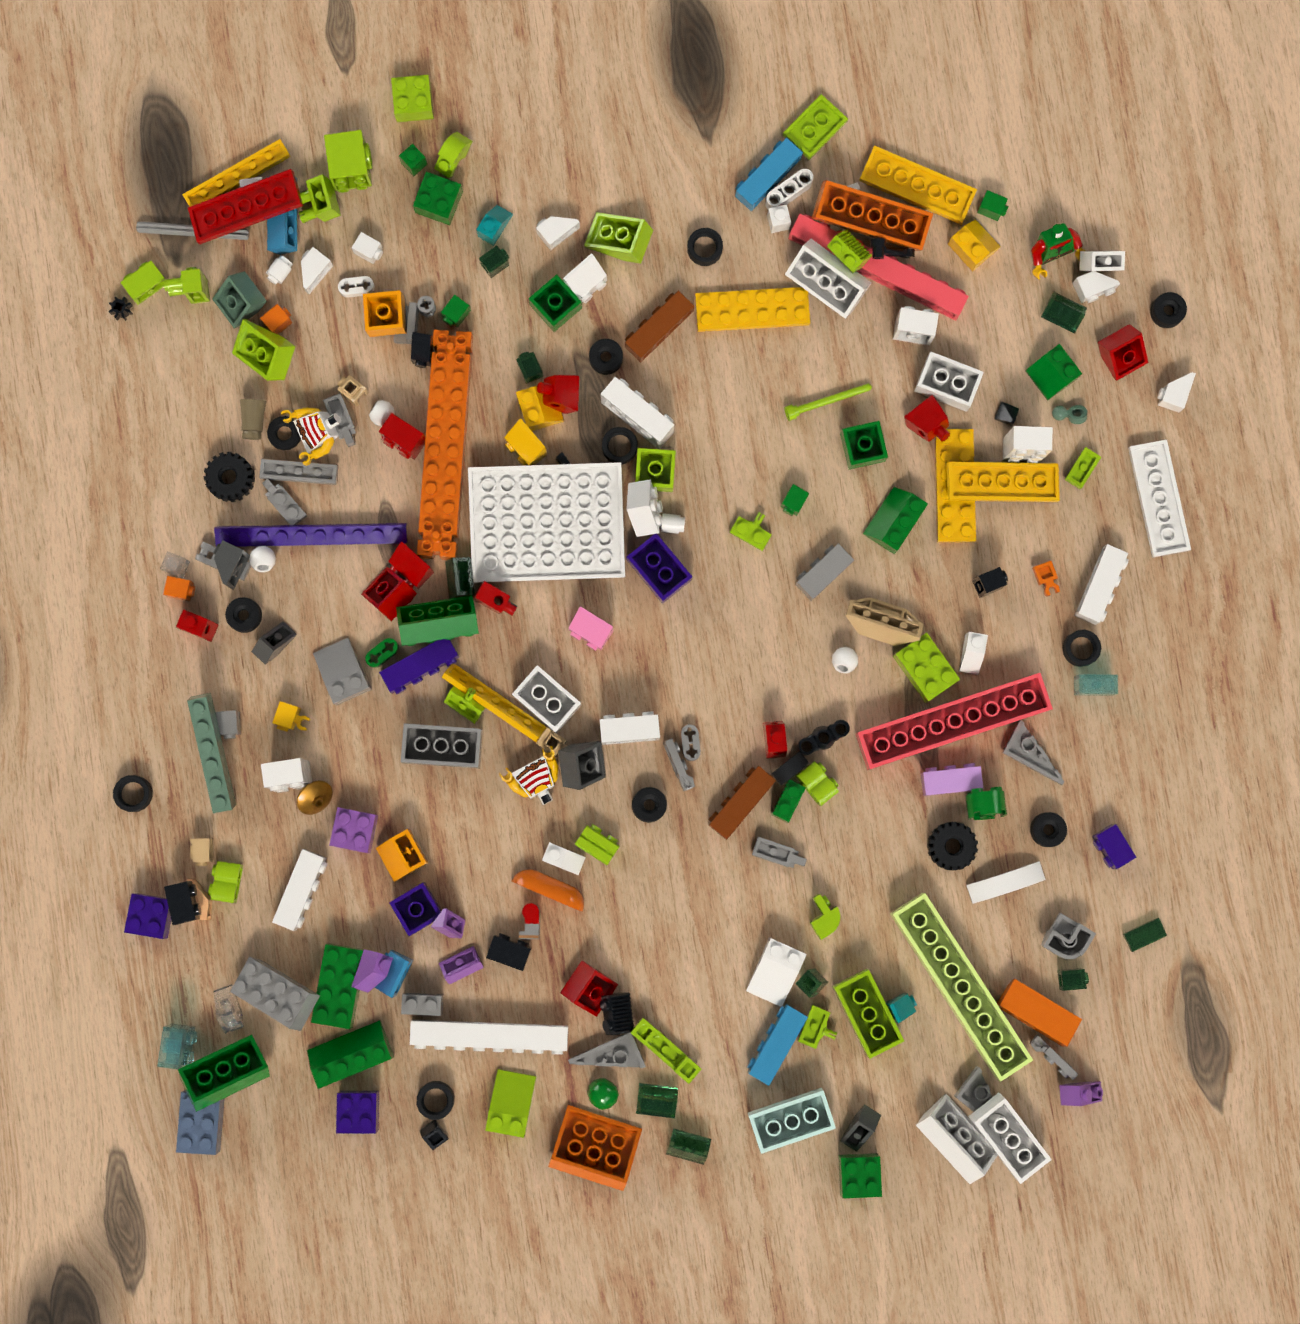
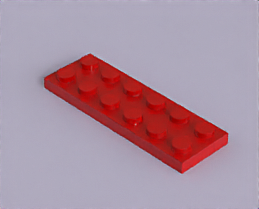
M289 169L188 207V212L196 241L199 244H203L302 207L303 203L294 171Z

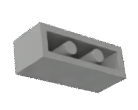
M839 543L835 547L831 545L824 552L826 556L821 560L817 558L810 565L812 569L809 572L804 570L796 578L798 580L796 586L810 601L819 595L854 561Z

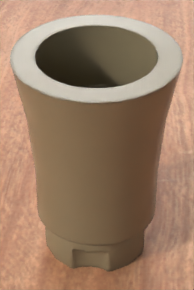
M240 399L243 439H261L267 401Z

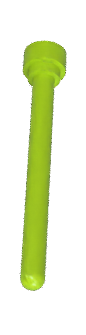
M865 384L800 406H793L792 404L785 406L786 417L788 421L797 419L800 413L870 391L872 386L871 384Z

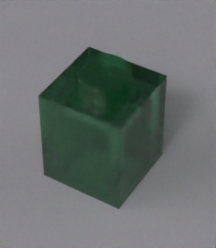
M496 245L479 258V262L489 277L493 278L509 266V256L504 249L500 250Z
M524 352L518 356L519 358L516 359V362L526 384L543 377V372L534 352Z
M814 968L807 970L795 984L810 998L816 996L826 986L828 981Z
M1085 969L1057 970L1059 990L1087 989L1086 984L1089 983V977Z

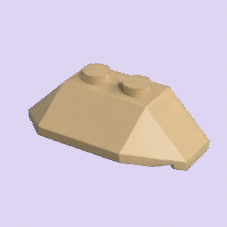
M863 598L856 601L850 600L846 614L847 619L860 635L893 646L919 641L924 625L907 609L873 598Z

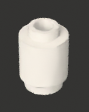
M280 255L266 271L267 279L275 285L277 283L282 284L292 270V262Z
M662 514V525H659L661 532L675 534L684 532L685 517L676 514Z

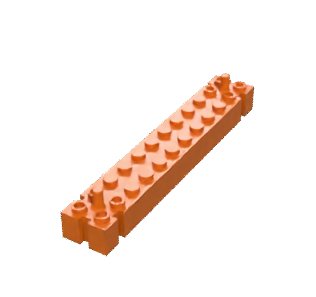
M434 330L433 347L437 352H432L418 530L419 534L423 536V540H418L417 556L422 559H434V555H440L442 560L457 561L458 545L454 542V538H459L472 363L471 356L467 353H472L473 335L472 332L456 331V336L450 335L448 330Z

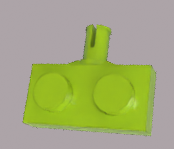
M758 512L754 521H747L738 516L729 533L763 551L772 534L763 530L760 526L765 515L762 514L759 519L761 513Z
M453 686L444 700L445 704L474 724L479 720L485 707L472 699L476 693V690H473V688H469L465 694Z
M812 1005L797 1041L816 1049L823 1036L835 1040L836 1037L833 1035L837 1036V1032L827 1028V1021L831 1012Z

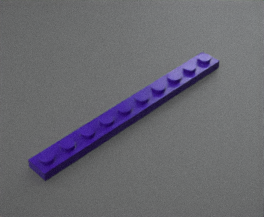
M407 523L219 526L214 528L216 546L221 544L222 540L236 547L400 544L401 542L406 544L408 542Z

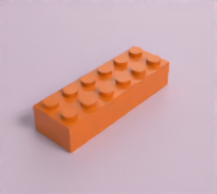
M825 180L821 184L811 219L872 238H884L886 242L908 249H915V251H922L933 213Z

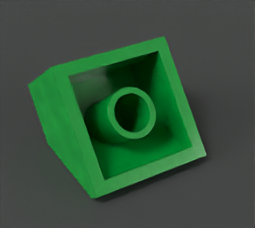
M1060 344L1025 370L1047 401L1082 375V372Z

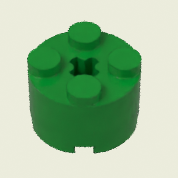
M992 787L990 791H983V788L971 789V792H968L965 796L969 820L972 818L974 820L995 819L996 814H1000V817L1007 816L1005 793L1002 791V787Z

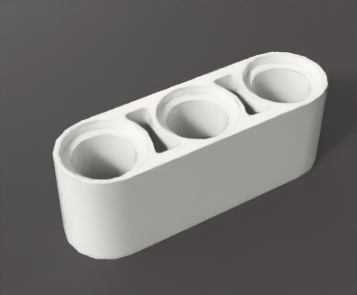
M801 169L771 190L766 197L765 206L767 210L787 205L809 190L813 182V173L809 169ZM805 177L809 182L803 183L800 181V178ZM792 188L794 192L787 193L785 189ZM775 198L779 203L772 204L770 199Z

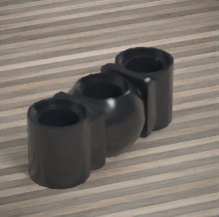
M838 720L828 726H819L813 730L811 735L798 742L797 750L803 756L810 755L818 750H827L833 746L835 741L849 733L850 726L844 720ZM837 724H842L845 727L844 734L836 732L835 727ZM820 733L827 734L828 741L826 743L819 741L818 736ZM806 741L811 744L809 752L802 750V742Z

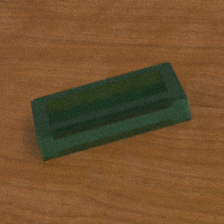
M1156 918L1123 933V936L1130 951L1134 952L1166 937L1167 934L1160 919Z

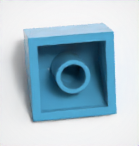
M391 950L389 953H385L386 956L393 958L388 975L374 988L393 998L397 996L413 959Z

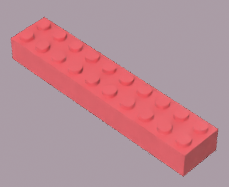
M1037 673L860 731L855 735L866 768L870 770L1052 710L1053 708L1041 673Z

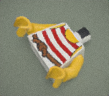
M309 407L294 410L292 413L289 410L281 412V415H290L288 419L283 420L285 423L291 422L292 418L296 419L293 422L307 451L302 452L299 455V459L308 457L306 461L302 462L303 465L308 466L311 464V459L314 458L316 460L330 452L334 440L338 437L335 426L341 423V418L338 414L334 413L330 416L328 412H322L318 408Z
M550 746L551 752L545 753L543 748V757L513 773L508 768H505L508 774L502 776L499 773V776L518 795L524 798L530 797V799L538 795L542 805L549 803L553 799L548 790L555 786L554 783L558 780L559 769L553 747Z

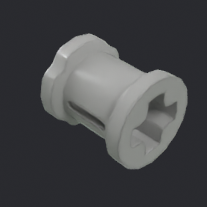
M422 296L418 300L417 306L420 314L425 317L433 316L436 311L433 299L429 296ZM428 304L429 309H425L424 305Z

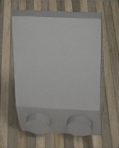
M349 638L313 653L333 704L339 705L372 690Z

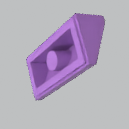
M444 908L431 925V928L449 938H462L465 919Z
M474 946L439 963L448 984H452L484 967Z

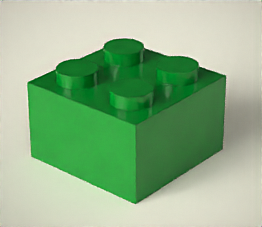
M426 172L413 204L415 213L450 226L463 194L462 184Z
M557 274L528 298L529 305L553 332L558 330L582 309L581 300Z
M880 421L841 430L840 436L848 470L886 462L888 454Z
M878 1153L838 1155L840 1195L843 1199L882 1197L881 1162Z

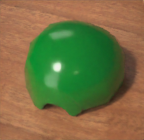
M605 1078L594 1080L589 1085L587 1091L591 1104L601 1110L611 1108L617 1102L619 1096L615 1084Z

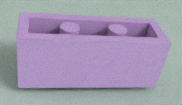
M975 763L963 764L964 768L956 769V765L944 766V770L937 771V767L925 768V772L920 773L923 796L971 791V789L983 788L981 766L975 767Z

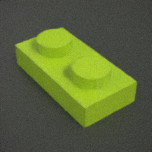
M1085 447L1064 480L1078 489H1082L1101 456Z

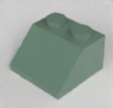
M245 271L228 276L213 297V301L233 328L239 327L243 319L248 320L257 314L267 301Z

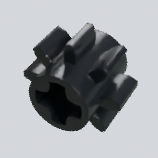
M115 297L113 302H109L112 308L109 310V313L114 315L117 321L120 318L126 321L129 315H133L130 311L133 305L131 302L127 303L126 297H123L122 300Z

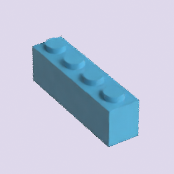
M787 137L783 142L779 141L774 146V151L770 155L766 154L760 162L762 164L758 168L754 167L749 172V178L745 182L742 180L735 188V197L751 212L802 159L803 152Z
M297 209L267 219L268 251L279 255L297 251Z
M787 1004L785 1007L781 1006L778 1010L776 1023H771L766 1032L768 1034L765 1041L762 1040L757 1048L758 1055L756 1058L752 1057L747 1065L749 1069L748 1074L770 1086L808 1018Z

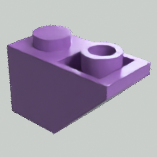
M1101 1081L1059 1085L1061 1105L1084 1106L1102 1101L1103 1090L1101 1088Z

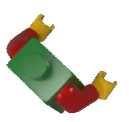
M1062 223L1055 224L1052 228L1040 233L1037 242L1031 249L1033 265L1036 266L1032 273L1037 279L1040 280V273L1044 278L1047 277V271L1041 265L1070 254L1074 250H1076L1075 257L1080 262V251L1085 250L1082 248L1083 244L1078 232L1072 228H1067Z

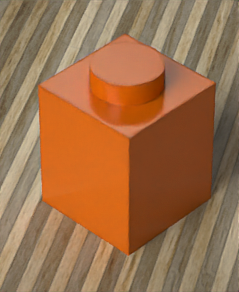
M278 304L260 318L269 331L278 335L292 324L289 318L291 316L290 312L285 307L281 309Z
M167 576L163 595L169 598L190 601L191 597L195 594V586H193L194 583L190 580Z

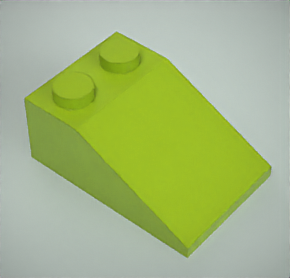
M596 212L584 246L623 261L641 264L653 229L645 219Z
M243 319L232 354L267 381L285 380L296 346L284 337Z
M498 1069L485 1131L521 1138L525 1137L536 1076Z

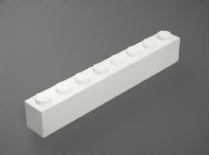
M413 1019L410 1026V1045H414L415 1049H426V1046H434V1049L445 1050L446 1046L454 1047L453 1050L460 1051L465 1050V1047H473V1051H485V1048H493V1052H504V1049H512L514 1053H524L525 1049L532 1050V1053L543 1054L544 1050H550L551 1054H563V1051H567L568 1026Z

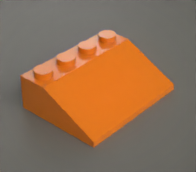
M568 1105L548 1167L623 1191L628 1181L642 1129Z

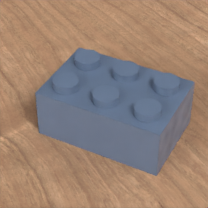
M186 1090L181 1092L176 1153L216 1155L220 1152L225 1098L196 1112Z

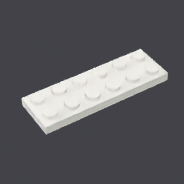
M1167 440L1130 446L1128 450L1152 558L1190 551L1191 546Z

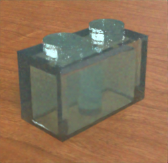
M1079 674L1074 676L1075 696H1114L1118 694V675Z

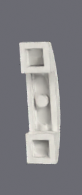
M1040 861L968 884L966 887L973 904L1025 888L1046 879Z

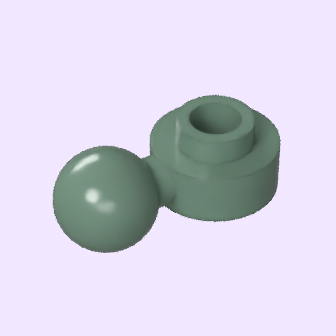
M1081 405L1072 406L1069 410L1064 406H1056L1052 411V416L1058 421L1068 418L1073 424H1082L1087 420V409Z

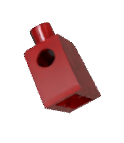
M553 375L544 378V382L538 383L537 392L543 394L544 405L564 414L578 411V375Z
M933 395L904 416L906 426L928 442L936 436L943 442L950 436V433L946 430L949 426L948 417Z
M486 581L480 584L473 597L474 601L498 614L504 611L513 616L518 607L508 601L511 596ZM495 597L501 600L500 605L494 602Z
M183 609L176 628L212 642L219 624Z
M783 721L764 722L766 759L786 757L785 723Z

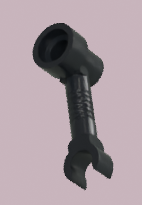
M871 239L872 259H884V255L902 258L915 257V249L887 248L886 239Z

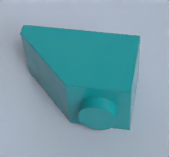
M496 205L486 213L477 227V236L494 246L513 214Z
M903 993L885 1002L894 1021L897 1023L902 1022L916 1012V1001L912 995L909 996L907 993Z

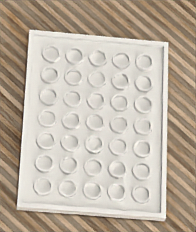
M621 462L468 467L472 583L483 581L505 582L625 577Z

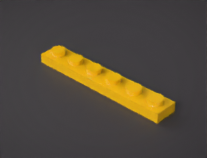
M281 139L182 195L189 207L234 190L240 186L239 180L255 178L291 156Z
M452 664L442 676L444 680L465 694L469 688L475 689L476 693L472 699L536 743L545 729L548 728L456 664Z

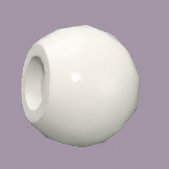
M380 400L371 409L369 417L375 425L382 427L391 413L395 415V410L390 402Z
M258 546L251 551L249 562L254 570L267 572L275 565L276 556L271 548Z
M840 647L832 655V664L838 672L850 673L858 665V655L852 648Z

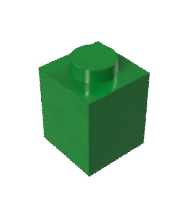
M411 144L399 155L401 164L413 177L427 166L425 156L414 144Z
M987 190L977 213L998 221L1000 216L1004 217L1009 206L1006 205L1008 198Z
M454 294L441 311L442 320L450 327L454 325L458 328L470 313V305Z
M793 484L781 504L783 512L790 516H793V514L797 516L810 493Z

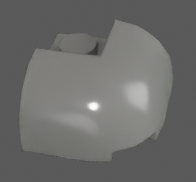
M1059 913L1051 928L1044 935L1041 945L1061 958L1075 959L1086 952L1096 933Z

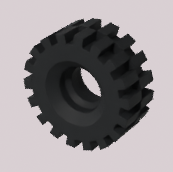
M227 452V454L219 453V457L213 456V461H208V468L204 469V473H206V476H204L205 485L216 498L222 499L225 502L228 500L236 502V499L240 501L243 499L242 496H248L250 494L248 492L249 489L252 490L254 487L252 482H255V478L253 477L254 470L247 460L239 454H233L232 452ZM226 470H233L236 473V479L231 484H226L222 480V474Z
M947 822L940 824L929 836V844H927V848H929L928 854L932 857V861L940 868L945 870H961L969 866L971 861L976 858L978 840L975 839L976 835L974 832H971V828L966 827L963 823ZM951 838L957 839L960 843V850L955 854H951L946 850V842Z

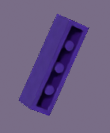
M437 640L379 673L389 692L392 694L396 693L397 695L405 691L406 686L409 684L416 685L422 682V677L438 673L440 667L444 665L449 667L455 664L459 655L450 640Z

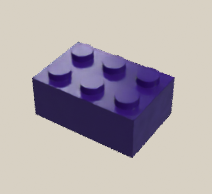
M658 534L651 536L626 557L628 563L662 604L692 581V575Z

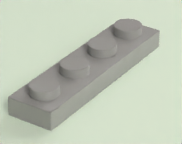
M261 459L259 478L336 485L338 465L311 463L305 466L302 462Z

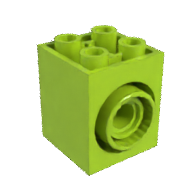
M362 130L324 135L329 177L334 190L344 193L348 192L349 189L365 190L371 187L370 170L373 168L369 144L366 143Z

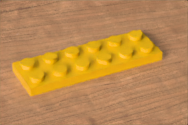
M875 145L859 179L860 182L961 225L977 189Z
M802 287L695 293L698 332L810 325L808 291Z
M946 429L950 433L947 440L942 442L937 436L935 437L937 542H976L975 501L947 500L946 466L947 462H974V429Z
M946 463L948 501H1060L1059 465L1056 463Z

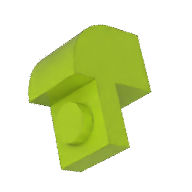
M459 132L451 134L438 152L440 156L434 169L448 178L453 177L459 161L466 157L473 141Z
M817 894L812 899L822 915L811 921L810 925L819 939L822 940L832 934L839 926L840 911L837 906L829 909L831 904L827 897Z

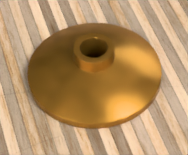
M321 780L307 784L297 796L296 804L298 809L306 815L321 812L332 799V788L327 782Z

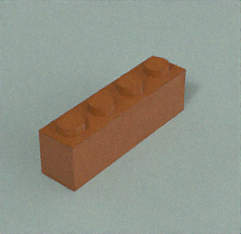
M679 290L675 294L671 293L665 299L666 303L662 307L658 306L654 309L652 317L648 320L644 319L639 324V329L635 333L631 332L625 338V348L640 363L694 312V305Z
M752 766L745 775L748 777L744 783L740 781L733 789L736 793L731 798L727 796L722 802L721 806L723 808L719 813L715 811L708 819L711 822L708 826L725 840L731 836L776 782L760 766H757L756 769Z

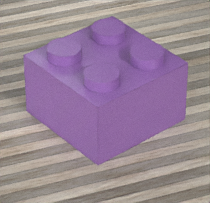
M337 807L329 846L371 853L378 815Z

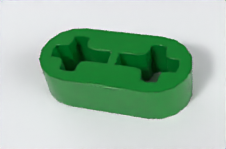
M391 638L383 640L366 654V663L372 668L380 667L398 652V643ZM386 643H394V650L392 652L389 650L385 653L382 652L387 648ZM380 653L382 654L377 658L378 663H370L371 655L377 656Z

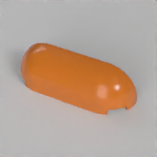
M533 869L522 870L512 879V882L583 912L584 899L577 888Z

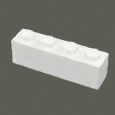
M1108 544L1102 548L1074 616L1094 625L1104 621L1107 615V611H1105L1107 604L1110 605L1114 598L1112 593L1114 587H1118L1122 577L1119 576L1121 570H1124L1128 564L1129 559H1126L1128 556L1127 552Z
M302 849L272 923L292 931L302 927L305 917H303L305 909L309 910L313 899H310L312 892H316L320 881H318L320 873L323 874L328 864L325 862L326 857Z

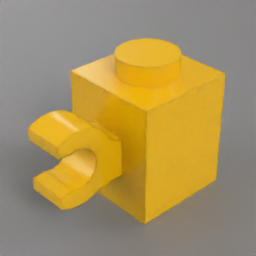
M280 701L272 723L277 725L276 729L288 732V729L294 730L295 725L300 730L307 731V728L302 727L301 722L303 720L310 721L311 719L307 716H299L301 708Z

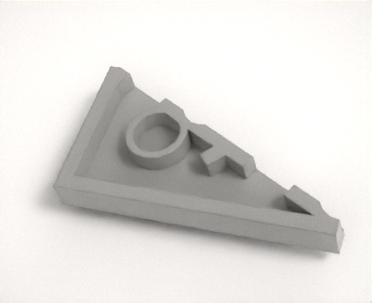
M1019 720L1002 753L1052 781L1063 785L1064 780L1061 774L1049 761L1050 759L1041 746L1037 744L1034 736L1027 730L1024 722Z
M630 1032L568 1059L569 1064L646 1067Z
M977 1066L954 1095L973 1112L992 1098L990 1088L982 1075V1070Z

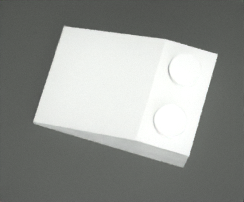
M769 937L746 991L781 1007L807 954Z

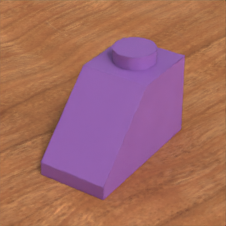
M364 949L352 987L367 993L370 992L387 977L393 958Z

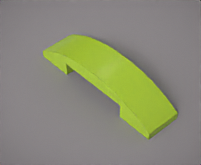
M642 1018L630 1032L688 1084L702 1070L646 1019Z

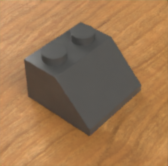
M222 540L221 544H218L214 550V560L222 583L234 590L250 555L244 550Z
M601 741L571 744L558 750L563 787L581 790L606 778Z

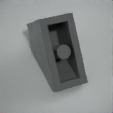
M282 622L260 637L251 652L266 665L277 657L297 634L285 622Z
M864 1105L855 1115L840 1141L857 1152L875 1132L881 1114Z

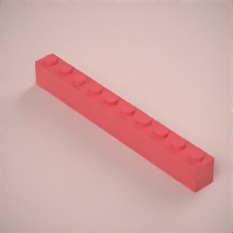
M799 214L788 239L802 246L808 240L813 239L831 252L827 245L842 231H835L826 223H818L807 214ZM859 240L861 246L867 248L869 254H872V248L865 246L864 243L861 240ZM884 255V259H872L871 257L861 269L857 270L859 274L955 321L958 319L969 297L963 290L954 289L945 281H937L930 274L915 270L910 264L904 265L898 262V259L894 256Z

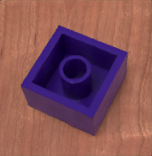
M425 882L389 902L408 936H412L432 924L442 911Z
M132 893L124 933L159 939L168 938L171 916L167 898Z
M339 1091L337 1093L336 1134H376L379 1131V1091Z

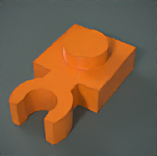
M1052 561L1032 568L1038 585H1045L1044 594L1046 597L1050 596L1049 588H1054L1055 593L1060 592L1059 586L1053 581L1058 579Z

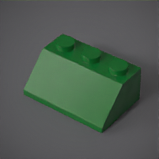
M893 487L863 535L895 555L928 503L913 493Z

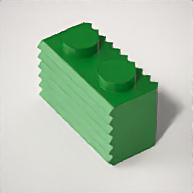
M792 780L787 781V784L784 785L785 788L781 792L782 795H779L780 798L776 802L777 805L774 806L775 809L771 812L772 816L786 823H789L806 787Z

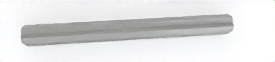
M140 221L136 225V230L139 233L195 236L192 225ZM240 229L219 238L248 240L249 231L248 229Z

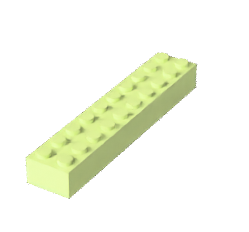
M926 893L919 894L890 913L995 1078L1001 1082L1033 1061Z

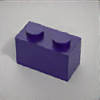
M1111 824L1092 836L1094 839L1093 844L1098 851L1103 853V860L1108 868L1119 869L1137 858L1117 824Z

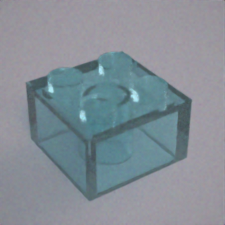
M169 1024L163 1027L157 1067L180 1069L193 1062L194 1051H192V1046L197 1040L195 1026Z

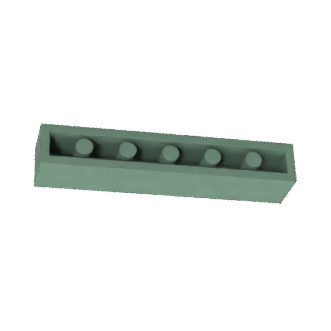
M211 693L191 696L187 703L213 813L233 810L236 806V801Z

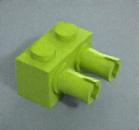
M322 174L307 180L308 190L301 192L300 196L303 204L311 201L312 207L299 212L301 221L306 223L318 217L326 222L341 216L335 190L330 179Z
M189 267L181 271L180 278L163 280L164 289L168 291L170 297L185 295L191 304L210 302L208 280L202 271L196 267Z

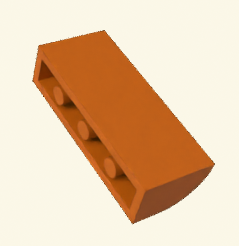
M1013 979L1007 985L997 1002L1002 1011L1062 1047H1068L1082 1021L1078 1016L1016 979Z

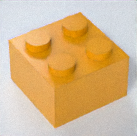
M401 290L363 294L365 331L369 337L407 334L405 297Z

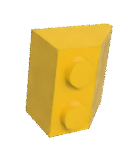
M976 219L961 228L948 242L950 248L972 272L1001 247Z
M537 386L516 392L525 424L531 431L564 422L561 412L544 405L543 394L537 392Z
M519 419L504 437L506 441L504 445L511 453L515 452L519 456L517 460L522 466L536 465L547 456L546 447L522 419Z

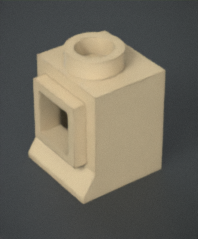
M350 375L347 378L343 377L338 383V392L356 407L359 405L357 400L364 393L367 396L369 393L367 388ZM352 383L356 388L350 394L346 389Z
M546 728L536 744L547 752H551V748L547 743L551 737L559 741L554 749V756L557 757L558 750L566 747L565 743L567 741L549 728Z
M190 839L193 845L190 846V859L196 862V866H208V862H213V839Z

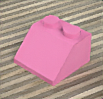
M581 606L568 628L571 631L570 635L579 641L581 638L587 641L586 645L595 651L597 648L602 650L613 633V626Z

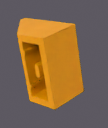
M410 829L395 835L376 848L394 882L428 864Z

